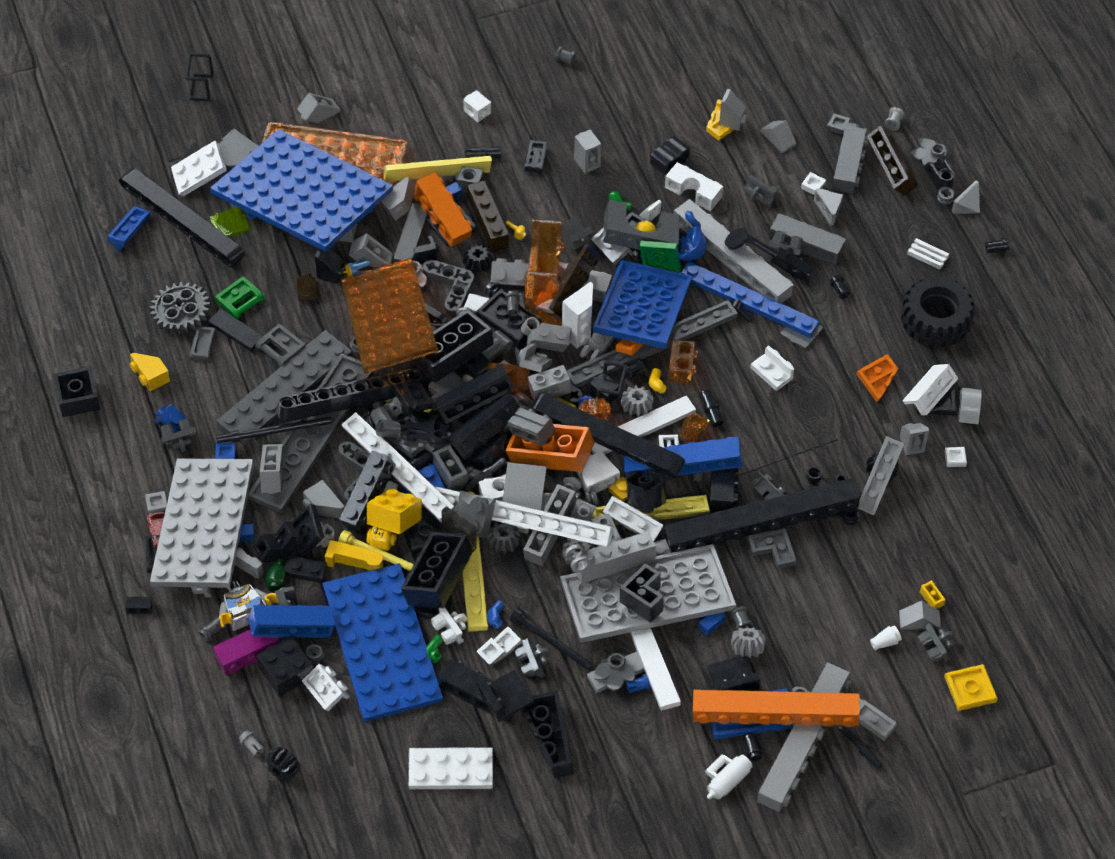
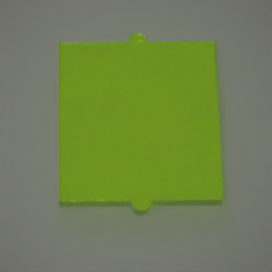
M239 207L209 217L212 225L228 237L250 230L246 216L243 215Z

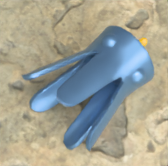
M363 257L355 263L346 264V271L343 273H346L349 278L372 274L371 271H358V269L368 266L370 261L358 263L365 259Z

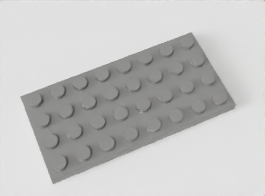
M177 459L150 578L151 587L230 588L254 468L253 459Z
M711 544L656 556V561L646 563L661 573V588L657 592L664 595V611L651 623L620 603V587L643 565L585 583H581L577 573L560 576L580 643L727 612L736 608V603L714 545Z

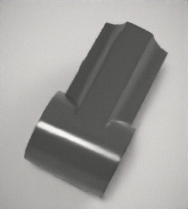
M497 330L493 333L494 344L481 353L492 361L498 355L508 353L512 349L514 342L503 332Z
M384 407L372 410L370 416L376 425V435L397 439L401 430L400 423L393 421Z

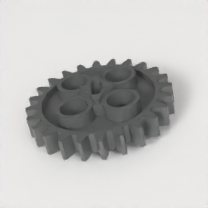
M180 282L179 286L173 283L172 288L166 286V291L159 290L160 295H154L155 300H151L150 314L154 324H157L159 329L163 328L164 332L170 329L171 334L178 330L179 334H181L182 330L188 333L189 328L196 330L195 325L202 326L201 320L207 321L206 316L210 315L211 302L207 292L203 291L202 287L198 288L197 284L191 287L190 282L183 286L182 282Z

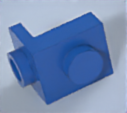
M170 404L166 408L162 406L156 412L158 417L154 422L157 424L160 421L163 425L171 424L175 433L180 429L178 421L187 418Z

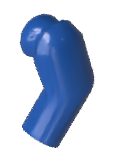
M499 600L487 612L488 623L495 629H498L503 624L499 613L504 609L505 605Z

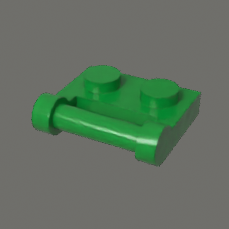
M244 276L215 296V301L237 320L248 309L258 302L261 303L265 300L263 293ZM251 294L254 296L246 303L241 305L239 308H235L237 304H239L241 301L246 299Z

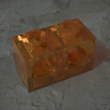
M672 341L668 381L691 383V377L696 375V365H693V361H697L698 350H694L695 342Z

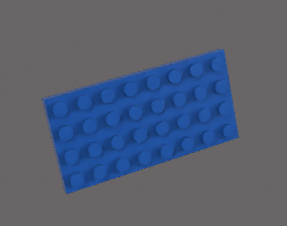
M400 563L323 583L328 605L332 609L336 632L363 722L443 702L414 607L407 604L401 590L405 578Z

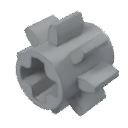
M320 522L324 538L316 546L322 544L323 548L329 546L330 540H335L333 538L335 532L328 523L323 526V523Z

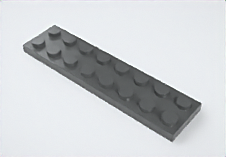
M326 330L323 331L217 419V425L228 434L235 430L241 432L267 427L278 418V401L281 397L310 391L326 377L341 353L352 356V351ZM254 437L240 439L239 443L245 446Z

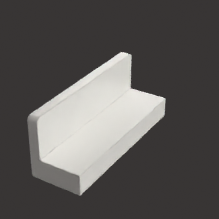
M949 364L934 365L904 398L903 403L915 404L921 415H927L958 380V377Z

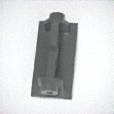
M759 471L758 473L761 477L759 479L755 478L752 481L753 488L762 496L769 492L765 497L766 500L788 494L781 486L776 488L773 485L775 481L767 473L763 475Z

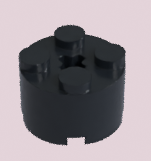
M640 470L627 476V504L629 506L642 509L645 513H650L654 511V508L666 503V482L662 473L655 470H647V473L641 474Z

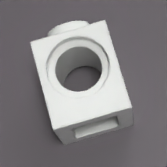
M477 90L463 99L464 111L476 122H480L491 114V102Z

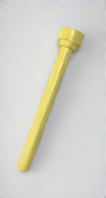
M343 530L338 542L378 551L382 554L383 560L392 564L400 563V566L408 571H411L414 565L355 539V536L347 530Z

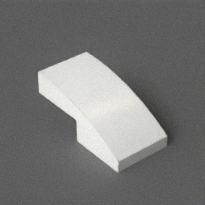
M507 627L494 640L490 638L477 650V653L492 666L516 649L522 643V640Z

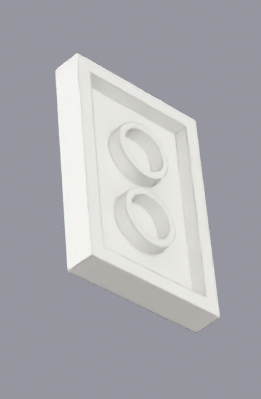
M213 141L171 167L178 194L182 197L227 171L219 143Z

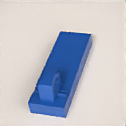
M134 206L108 235V242L113 243L116 250L122 251L128 241L133 238L150 218V211Z

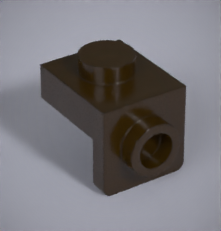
M311 274L300 275V278H296L298 301L317 300L315 277H311Z

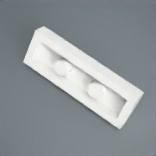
M614 496L611 497L602 512L603 515L610 514L613 521L636 534L648 531L653 541H655L663 528V524Z

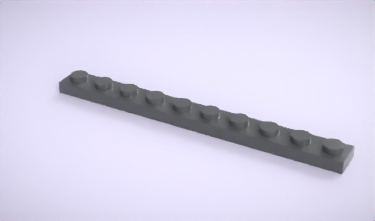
M727 300L676 322L666 349L737 318V311ZM643 344L633 356L617 352L615 349L567 370V374L570 378V383L578 388L590 383L594 377L601 375L605 361L629 365L636 362L638 358L642 360L664 349ZM607 365V375L622 367Z

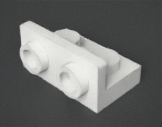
M770 346L765 348V354L751 363V369L775 391H778L793 379L794 368L792 364L784 360L778 351L773 350Z
M318 664L302 682L321 706L329 711L342 697L348 699L350 695L346 691L348 689L347 686L334 677L336 673L331 667Z

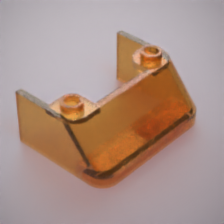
M532 219L531 251L525 284V306L528 308H534L553 299L560 289V283H557L560 253H564V242H561V221Z

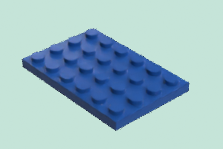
M621 260L593 325V332L666 349L690 287L692 275Z

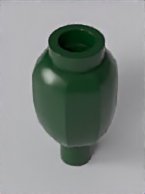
M281 558L276 559L275 565L269 568L266 576L268 590L273 593L283 588L285 584L286 570L283 567L284 560Z

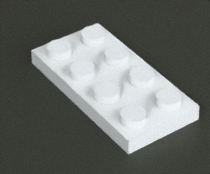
M409 748V789H492V748Z

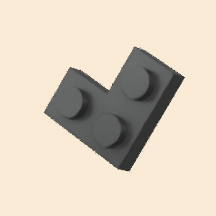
M786 528L747 537L752 556L772 553L777 569L796 565L797 561Z

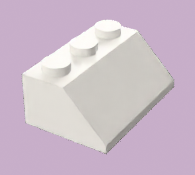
M589 282L565 299L562 304V326L571 328L570 343L576 349L581 345H585L591 338L592 282Z

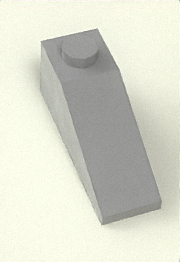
M282 444L263 445L260 466L261 493L275 494L281 492Z

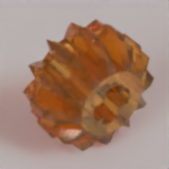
M589 398L588 401L584 400L583 404L579 405V410L605 422L611 419V408L604 398Z

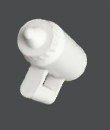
M722 754L705 770V773L712 778L711 783L707 787L709 791L707 798L721 799L723 796H726L750 773L752 768L750 760L744 755L731 760ZM727 764L721 772L715 773L721 766Z

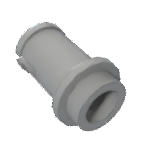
M247 730L240 735L241 745H245L254 757L259 756L255 748L261 754L263 753L265 748L256 740L253 732Z

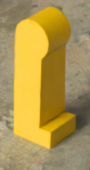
M330 540L325 554L327 566L334 567L335 563L367 569L368 571L383 568V557L380 552Z

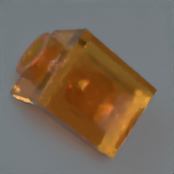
M694 412L684 420L679 436L689 442L697 443L700 434L709 427L710 420Z

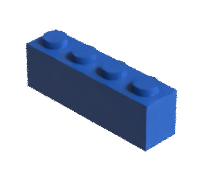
M253 605L248 617L252 637L292 636L330 638L335 627L331 606Z

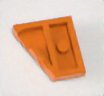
M887 354L858 370L856 375L875 401L878 402L895 376L898 367Z

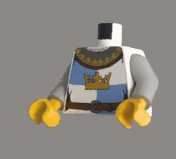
M237 581L231 582L230 588H228L229 592L224 595L225 601L220 606L219 619L221 627L230 623L233 631L250 625L248 617L253 605L280 603L276 594H266L259 589H253L250 584L240 587Z

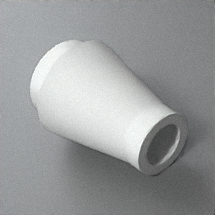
M888 626L877 636L870 639V643L876 651L880 648L896 645L902 638L896 626Z

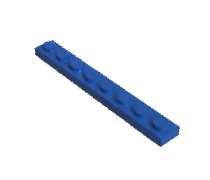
M688 262L681 272L692 275L691 284L732 303L735 299H738L743 303V308L806 337L811 338L819 326L818 320L692 262Z

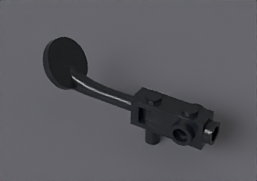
M744 228L732 231L725 239V245L730 250L738 249L747 243L772 256L771 263L790 273L793 278L800 280L803 278L808 279L812 273L811 265L806 263L805 259L793 255L794 250L792 248L785 250L779 247L777 250H774L749 235L748 231Z

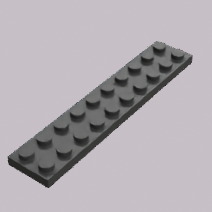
M341 353L318 389L370 378L375 372V367ZM350 408L296 420V422L331 416L332 424L289 431L281 443L283 447L281 492L275 494L261 493L259 476L248 493V499L282 514Z

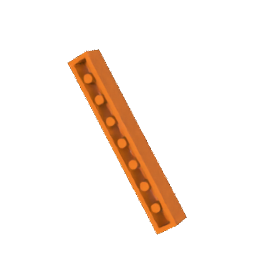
M694 690L693 722H719L721 724L760 723L762 725L802 724L804 726L823 725L827 727L833 725H843L845 727L859 726V694Z

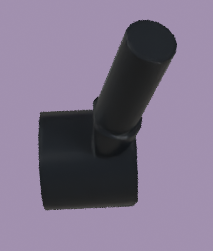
M735 299L732 306L737 313L750 323L752 319L741 309L743 303Z

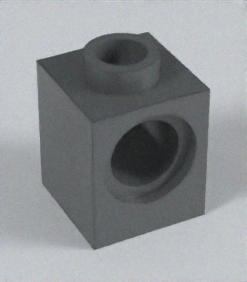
M462 166L460 173L456 175L455 182L462 188V192L468 193L467 185L483 181V170Z

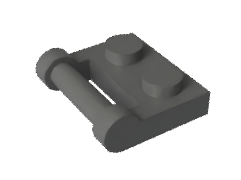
M280 323L259 339L255 345L258 350H263L278 362L280 367L306 346L304 342ZM271 342L284 352L285 355L282 357L267 344Z

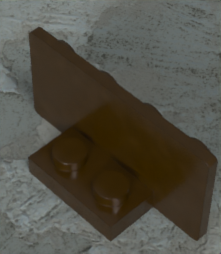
M588 244L584 245L575 262L570 260L553 290L556 296L549 309L560 318H562L563 301L582 288L583 284L588 281L591 270L598 264L600 255Z

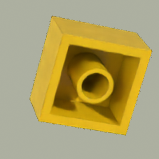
M387 489L367 503V524L401 534L421 521L422 499L414 497L412 494L398 492L396 489Z

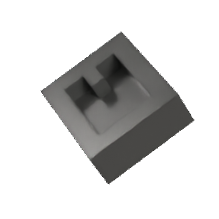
M294 586L289 588L283 587L275 591L280 602L276 603L277 605L292 606L290 601L296 599Z

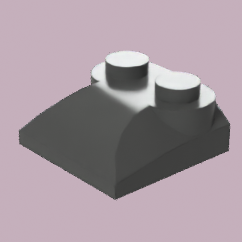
M460 491L452 529L468 533L472 536L488 538L496 499Z

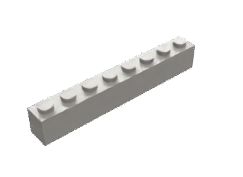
M689 199L674 210V214L679 215V227L686 233L692 229V225L685 219V212L692 211L695 219L701 224V231L705 235L707 242L706 249L759 294L781 304L792 296V282L781 275L775 267L770 266L763 257L753 252L749 246L744 244L738 249H728L725 245V239L730 232L724 225L719 224L712 215L702 210L698 204Z
M827 662L811 693L847 692L851 683L848 680L850 672ZM795 724L758 793V803L778 812L781 811L783 806L787 807L791 799L789 794L792 789L796 790L800 782L798 777L800 773H805L809 764L807 759L815 754L817 749L815 744L817 740H822L826 731L824 729L825 726H804L802 724Z

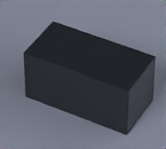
M126 597L125 609L127 614H152V597Z

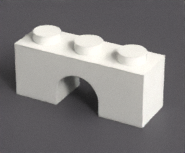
M678 162L666 175L665 188L678 195H681L687 189L696 190L695 203L709 211L722 198V185Z

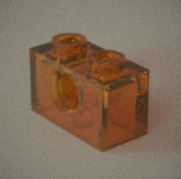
M488 363L487 371L502 363ZM503 364L515 387L510 393L528 390L530 369L518 365Z

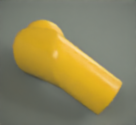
M654 368L648 382L649 386L655 392L663 394L667 387L659 379L661 370Z

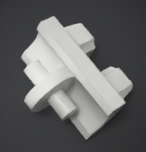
M445 607L438 608L439 614L433 617L431 622L436 630L444 626L448 629L441 633L445 644L448 645L456 641L459 645L464 642L461 637L463 634L461 630L466 628L464 624L467 620L464 613L457 614L456 611L450 615Z

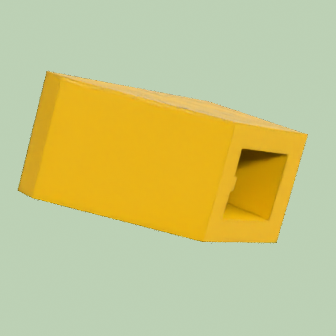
M137 353L130 354L132 361L130 367L132 371L138 373L141 384L143 386L146 385L149 391L170 382L169 372L159 357Z

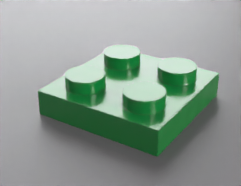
M641 241L640 251L643 265L681 273L682 268L677 243Z

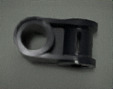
M942 158L938 162L926 163L927 174L933 180L937 189L939 190L942 187L952 189L955 174L948 165L947 160Z

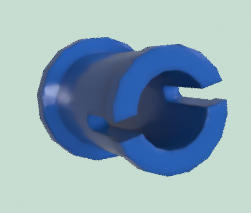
M645 674L641 678L634 679V681H626L629 694L643 689L649 690L651 687Z

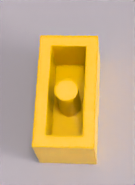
M932 581L921 586L920 593L930 606L936 609L944 606L945 598Z

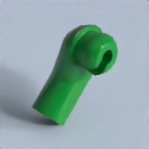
M613 191L609 194V200L626 203V211L630 212L632 203L622 201L618 191Z
M435 635L426 647L428 657H430L433 663H437L442 658L438 647L444 640L439 635Z

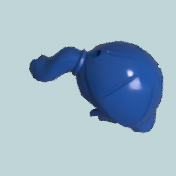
M686 211L685 219L692 225V229L687 232L686 238L681 236V249L678 252L680 260L694 261L703 256L707 248L705 235L701 231L700 222L695 219L692 211Z

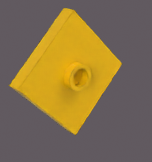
M984 664L945 673V680L958 711L997 702V696Z

